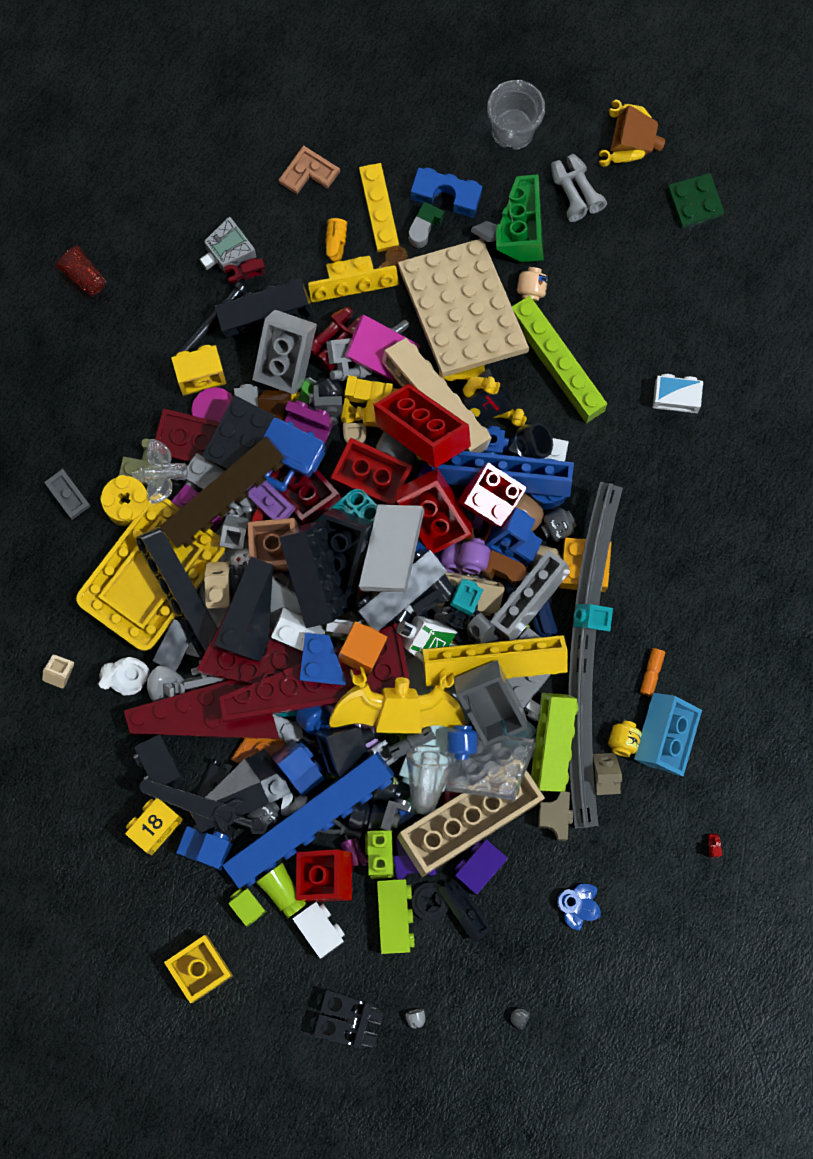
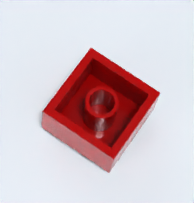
M339 849L296 852V900L309 903L351 901L352 852Z

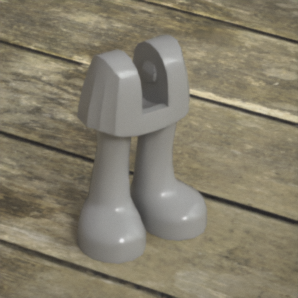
M575 154L566 157L570 173L566 172L560 160L551 163L554 182L562 186L569 199L570 206L567 210V217L570 222H575L582 219L586 215L587 210L590 213L601 211L606 207L607 201L604 196L595 192L586 179L584 173L587 167ZM574 181H576L585 197L586 204L584 203V201L578 194L575 186L573 185Z

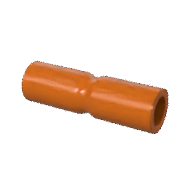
M652 648L640 694L653 696L665 651Z

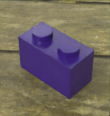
M487 839L484 843L479 841L470 851L473 856L468 861L463 859L455 868L458 872L455 877L475 895L479 893L508 859Z

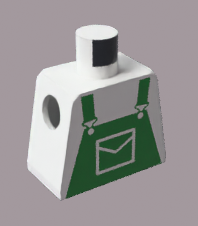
M418 615L414 617L411 624L401 621L397 626V633L403 636V647L422 662V649L449 647L457 633L446 623Z

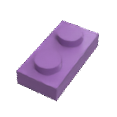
M267 480L258 488L253 486L248 492L250 494L248 497L272 520L288 519L296 509Z

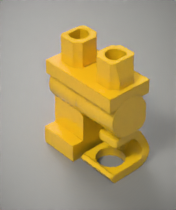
M348 375L341 414L342 423H353L363 420L365 426L378 427L376 426L374 404L398 389L393 388V384L367 381ZM350 402L366 404V407H357L356 409Z

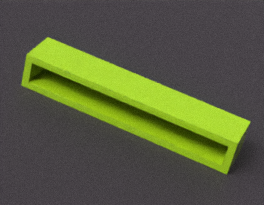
M529 295L512 306L524 337L585 423L605 412L607 402Z

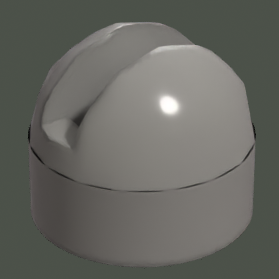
M416 1009L405 1013L410 1027L421 1028L424 1025V1009Z

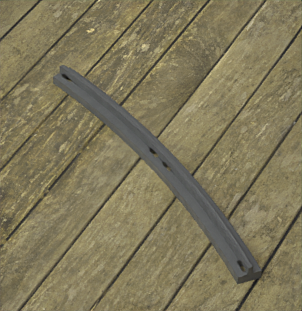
M600 482L581 564L575 611L577 604L598 606L600 604L609 544L623 490L622 487L611 483ZM605 489H607L605 500L602 502ZM612 491H614L612 502L610 504L609 501ZM573 621L569 695L577 698L578 712L575 715V735L571 743L570 781L575 828L599 826L592 746V688L596 630L574 627ZM579 635H581L580 649H578ZM586 635H588L587 649H585ZM577 658H579V672H576ZM584 659H587V660H586V673H583V672H584ZM587 808L590 811L591 822H588ZM580 809H582V813H583V822H582V823H581Z

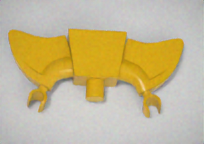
M360 667L361 674L354 675L351 670L352 681L357 686L343 695L334 707L329 719L330 727L361 723L375 726L377 733L421 734V726L423 728L439 725L453 729V725H465L464 714L459 702L452 693L445 689L454 684L453 673L450 677L445 678L446 669L441 670L439 673L440 684L436 685L430 693L418 695L416 689L409 688L410 680L404 677L396 678L395 688H384L381 694L371 691L368 683H365L367 677L364 668Z

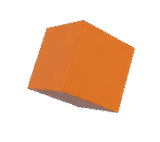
M355 621L339 653L338 661L360 672V667H363L365 674L369 676L388 637L370 626L362 625Z

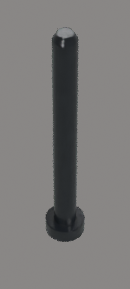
M236 281L233 284V291L224 300L238 299L240 295L247 293L248 290L240 282ZM216 309L177 353L182 351L190 352L218 321Z

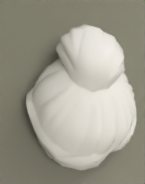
M127 657L115 663L104 664L99 674L100 681L98 684L104 689L112 687L124 696L133 695L142 689L150 675V671L147 665L139 659Z

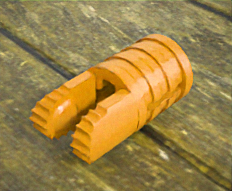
M332 218L327 221L326 254L330 257L331 261L337 262L341 261L343 257L347 221Z

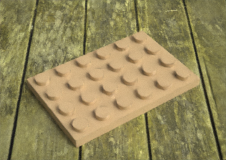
M483 239L398 262V268L442 377L528 352V344Z

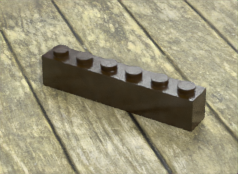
M269 436L264 437L163 523L160 528L177 548L182 546L185 548L189 547L197 540L194 537L200 531L203 533L208 531L214 525L212 521L216 517L223 518L232 510L229 506L235 501L240 503L250 495L247 491L253 486L256 488L261 486L267 480L265 476L269 472L273 471L276 473L285 465L283 461L287 457Z

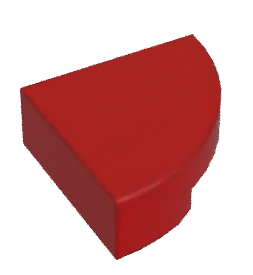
M709 834V857L719 858L722 856L720 837L718 834Z

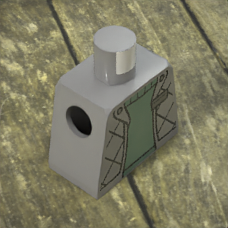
M229 217L204 241L209 253L199 260L206 270L218 264L222 271L225 272V266L233 264L238 267L244 264L246 260L256 258L254 247L231 217Z

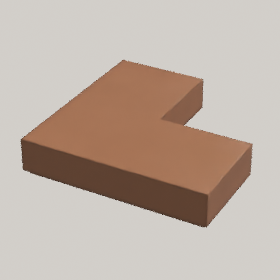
M303 146L280 177L279 183L295 194H298L310 177L328 189L340 173V168Z

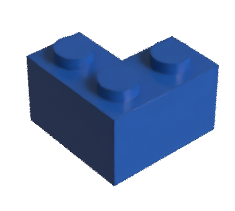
M516 507L503 528L492 526L485 545L491 550L516 560L527 567L534 562L542 539L531 531L535 519Z
M292 739L271 756L276 765L302 796L306 795L325 779L321 774L324 771L316 760H311L313 754L301 741L297 744Z
M195 824L193 828L187 826L176 853L223 871L224 867L222 865L227 861L233 846L228 841L229 837L214 831L213 835L206 834L207 830L199 833Z

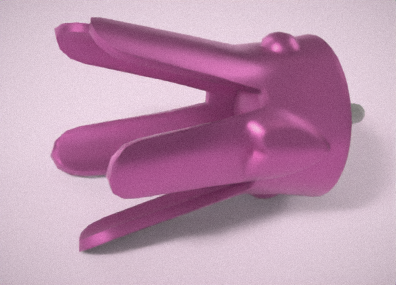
M345 835L346 841L341 843L340 847L343 851L352 852V870L354 866L358 865V860L363 866H366L368 860L361 851L357 838L349 840L347 835Z

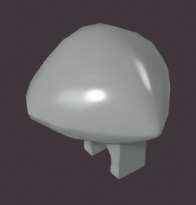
M157 666L151 671L147 680V691L152 702L185 693V680L174 670L165 666Z

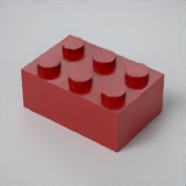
M350 437L331 476V484L347 492L361 489L376 505H397V488L408 483L413 473V465Z
M438 468L397 488L396 501L399 505L423 506L424 514L419 537L426 548L431 550L433 554L472 535V521L463 507L457 503V497Z

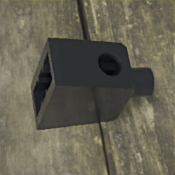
M354 724L333 727L315 733L328 773L338 778L344 777L368 758L369 753L366 744L375 739L371 728L367 727L361 730L359 726Z

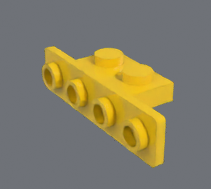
M370 256L326 264L329 278L309 282L308 287L311 302H317L397 286L399 283L395 265L373 269Z

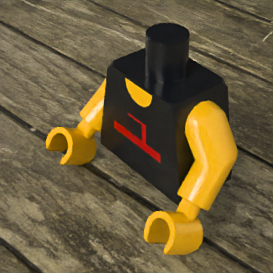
M490 369L485 370L477 377H470L466 385L461 389L464 401L462 404L473 412L478 421L483 422L491 418H504L512 420V423L517 427L525 424L527 418L523 416V410L516 409L514 411L510 393Z

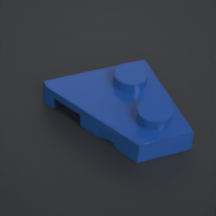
M305 632L299 680L346 685L329 635Z

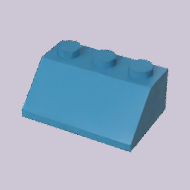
M653 693L634 760L655 769L684 776L702 710L676 696Z

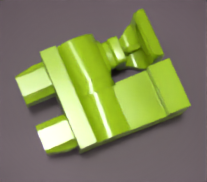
M367 831L365 834V852L368 855L371 879L394 878L392 831Z

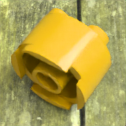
M120 475L108 482L101 495L103 509L111 521L119 526H129L134 519L144 512L150 499L144 485L139 480L125 475ZM124 499H129L130 503H122V501Z

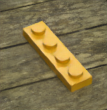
M381 163L359 167L377 252L399 248V242Z

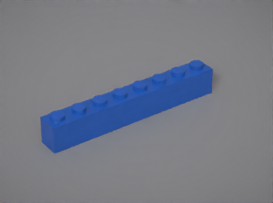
M375 752L344 777L338 779L275 825L267 833L227 860L222 866L238 888H241L243 885H246L247 888L259 880L257 875L265 871L267 874L278 866L276 861L282 857L287 860L297 852L295 848L302 843L306 846L316 838L314 834L320 829L325 832L335 825L333 822L338 816L345 818L353 812L352 806L357 802L364 804L373 797L371 792L375 789L383 790L392 783L390 778L394 775L393 771L379 752Z

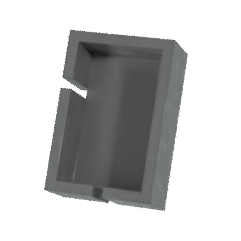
M498 660L454 678L456 695L467 711V715L484 746L504 739L501 720H505L508 736L529 729L525 711Z

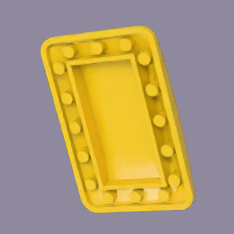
M162 495L153 496L148 500L144 512L132 521L77 594V603L83 610L142 651L151 649L169 628L172 619L177 617L136 543L137 536L156 527L160 528L163 523L180 510L178 506ZM211 529L205 533L200 531L194 536L197 540L189 547L185 548L182 546L177 548L165 534L197 591L205 580L207 562H218L225 552L226 547L220 546L221 537Z

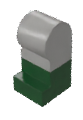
M426 202L423 203L409 230V242L413 247L422 248L427 244L430 230L434 224L441 225L444 219V211Z

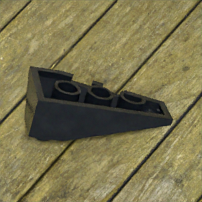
M252 556L250 557L214 645L261 662L270 637L273 564Z
M262 749L243 758L238 763V766L204 797L221 803H226L236 798L244 800V803L234 808L236 814L241 816L270 804L291 792L279 767L266 749ZM190 812L199 833L218 826V823Z

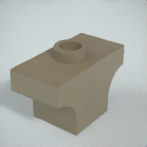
M593 754L596 794H620L622 772L616 754Z
M560 791L557 800L554 802H541L539 804L538 828H547L553 831L556 841L568 840V824L573 822V810H569L570 792Z

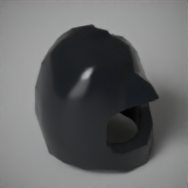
M533 422L521 426L512 433L508 442V451L512 456L542 459L548 457L553 449L552 434L542 422Z

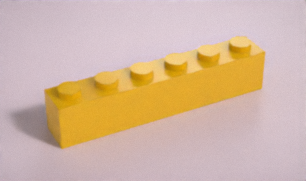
M564 635L422 649L426 686L439 685V673L443 669H446L445 678L450 677L452 673L455 678L498 660L507 679L568 672L567 646Z

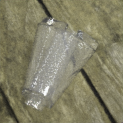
M417 745L414 746L413 751H410V749L407 751L406 759L411 805L419 814H429L435 810L454 765V755L447 750L446 754L440 752V747Z

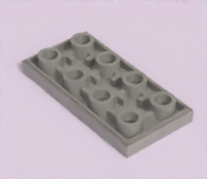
M377 506L359 584L361 591L407 592L424 514L423 506Z

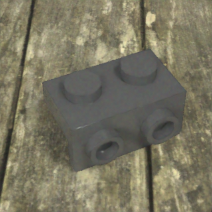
M313 385V393H309V409L313 411L321 409L329 413L334 426L337 423H341L342 396L319 397L318 385Z

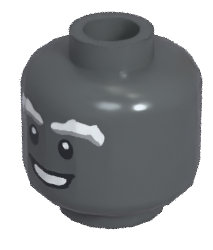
M562 508L546 514L543 517L544 524L541 525L545 537H551L555 542L573 535L574 528L577 527L570 511H565Z
M275 802L248 812L247 816L251 820L258 817L268 824L265 832L267 833L280 823L281 817L278 813L281 809Z

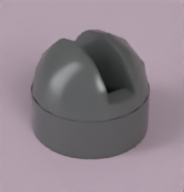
M524 1009L514 1010L510 1018L512 1024L523 1030L529 1019L530 1012Z

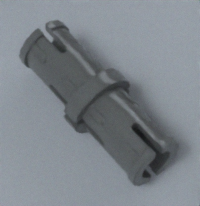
M428 726L422 729L421 734L414 733L410 735L409 733L405 739L387 748L393 760H396L412 750L413 752L417 751L418 747L433 739L435 740L436 736L432 732V728Z

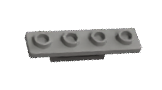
M197 453L184 472L167 461L163 464L167 469L166 474L175 481L181 479L195 491L199 490L200 492L225 471ZM235 503L229 506L232 509L229 512L230 515L236 513L241 516L244 513L241 507Z

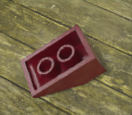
M283 466L276 473L272 471L270 477L283 483L290 469ZM318 469L309 478L295 472L286 491L280 492L296 508L291 515L300 526L315 522L323 513L327 512L341 500L339 493Z

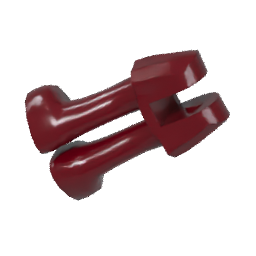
M348 306L331 315L330 319L332 322L313 339L310 358H316L319 366L327 373L334 371L336 364H329L327 348L319 353L322 347L337 332L340 335L335 340L352 338L360 319L358 317L348 328L344 326L354 313Z

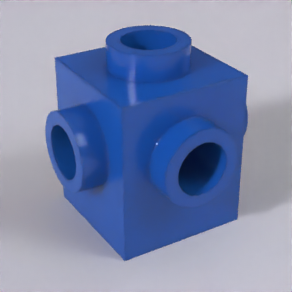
M487 426L486 429L492 437L490 441L497 442L489 443L488 448L481 453L502 455L503 451L507 452L509 438H504L505 430H500L501 428L497 426Z

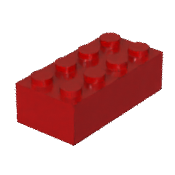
M410 383L374 404L376 426L434 468L471 447L469 424Z

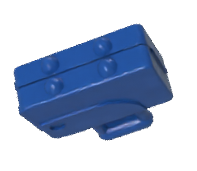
M273 418L263 438L269 436L287 457L283 463L290 470L283 483L270 477L272 471L265 476L267 481L280 492L286 491L295 472L307 478L311 477L312 473L316 472L325 455L326 446L324 442L316 438L313 432L309 431L306 433L296 428L291 421L286 423L278 418Z

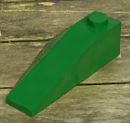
M539 175L516 176L509 195L508 204L504 208L503 217L496 228L497 250L520 262L544 260Z

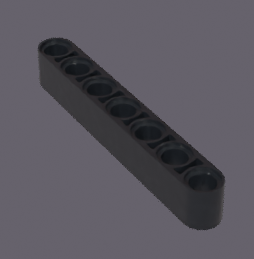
M156 527L137 536V546L202 660L218 628L161 528Z

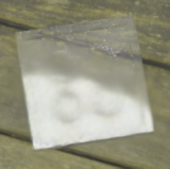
M478 735L477 752L469 755L468 760L455 759L445 784L447 791L515 801L535 748L534 739L504 735V739L484 746Z

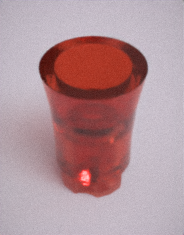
M75 246L67 251L56 265V268L69 276L90 296L99 293L107 283L102 274L86 257L80 246Z

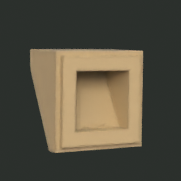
M53 654L43 670L42 680L59 688H64L73 669L74 662Z

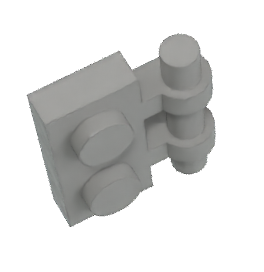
M351 338L326 341L329 364L337 363L338 365L337 370L330 372L332 380L347 381L348 375L355 376L357 379H363L373 374V371L354 362L355 367L349 369L348 362L353 361L344 356Z

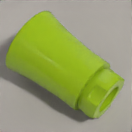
M283 863L256 882L275 902L280 911L283 910L287 918L306 905L305 902L296 900V886L288 875Z

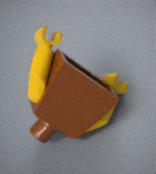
M619 100L612 101V107L617 109L610 108L609 114L612 117H618L610 150L613 151V154H610L607 150H602L599 156H606L608 158L600 160L599 164L606 167L611 161H614V163L630 162L642 159L645 155L652 152L653 149L661 151L664 147L665 139L656 135L658 123L652 119L645 108L630 104L622 106Z

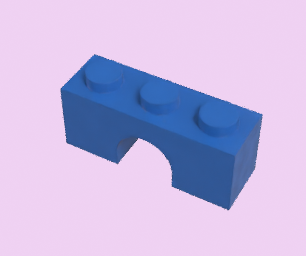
M418 168L411 189V200L419 203L426 202L432 205L434 198L438 194L448 193L455 199L453 205L454 213L474 218L483 186L473 180H460L452 174L443 175L437 173L431 168Z

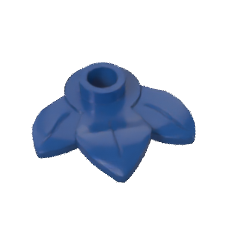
M579 884L573 890H564L559 894L557 905L564 912L566 924L572 929L580 930L583 920L593 921L601 916L599 906L593 901L598 890L595 886ZM569 897H571L573 900L571 906H568L567 899Z

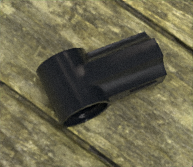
M444 574L410 605L415 613L421 616L438 603L442 604L450 600L454 596L456 588L446 574Z

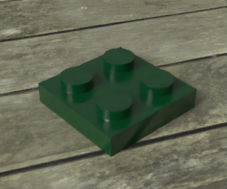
M711 173L668 185L667 189L681 228L724 215L725 212Z

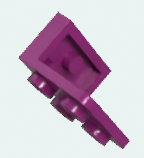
M296 400L295 403L288 401L285 408L287 417L284 422L291 421L296 428L306 433L309 431L313 432L315 437L322 440L325 444L333 426L332 418L329 417L330 414L321 409L316 411L308 409V405Z

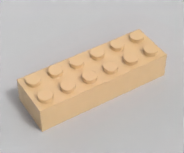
M518 758L401 831L397 838L420 875L424 877L530 810L545 798Z

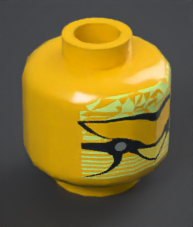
M623 721L622 724H616L612 727L608 744L614 754L630 757L631 754L637 752L642 733L636 728L635 723Z

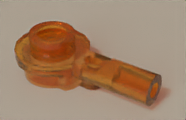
M392 246L386 252V261L378 268L393 265L398 268V262L408 259L406 250L401 246Z

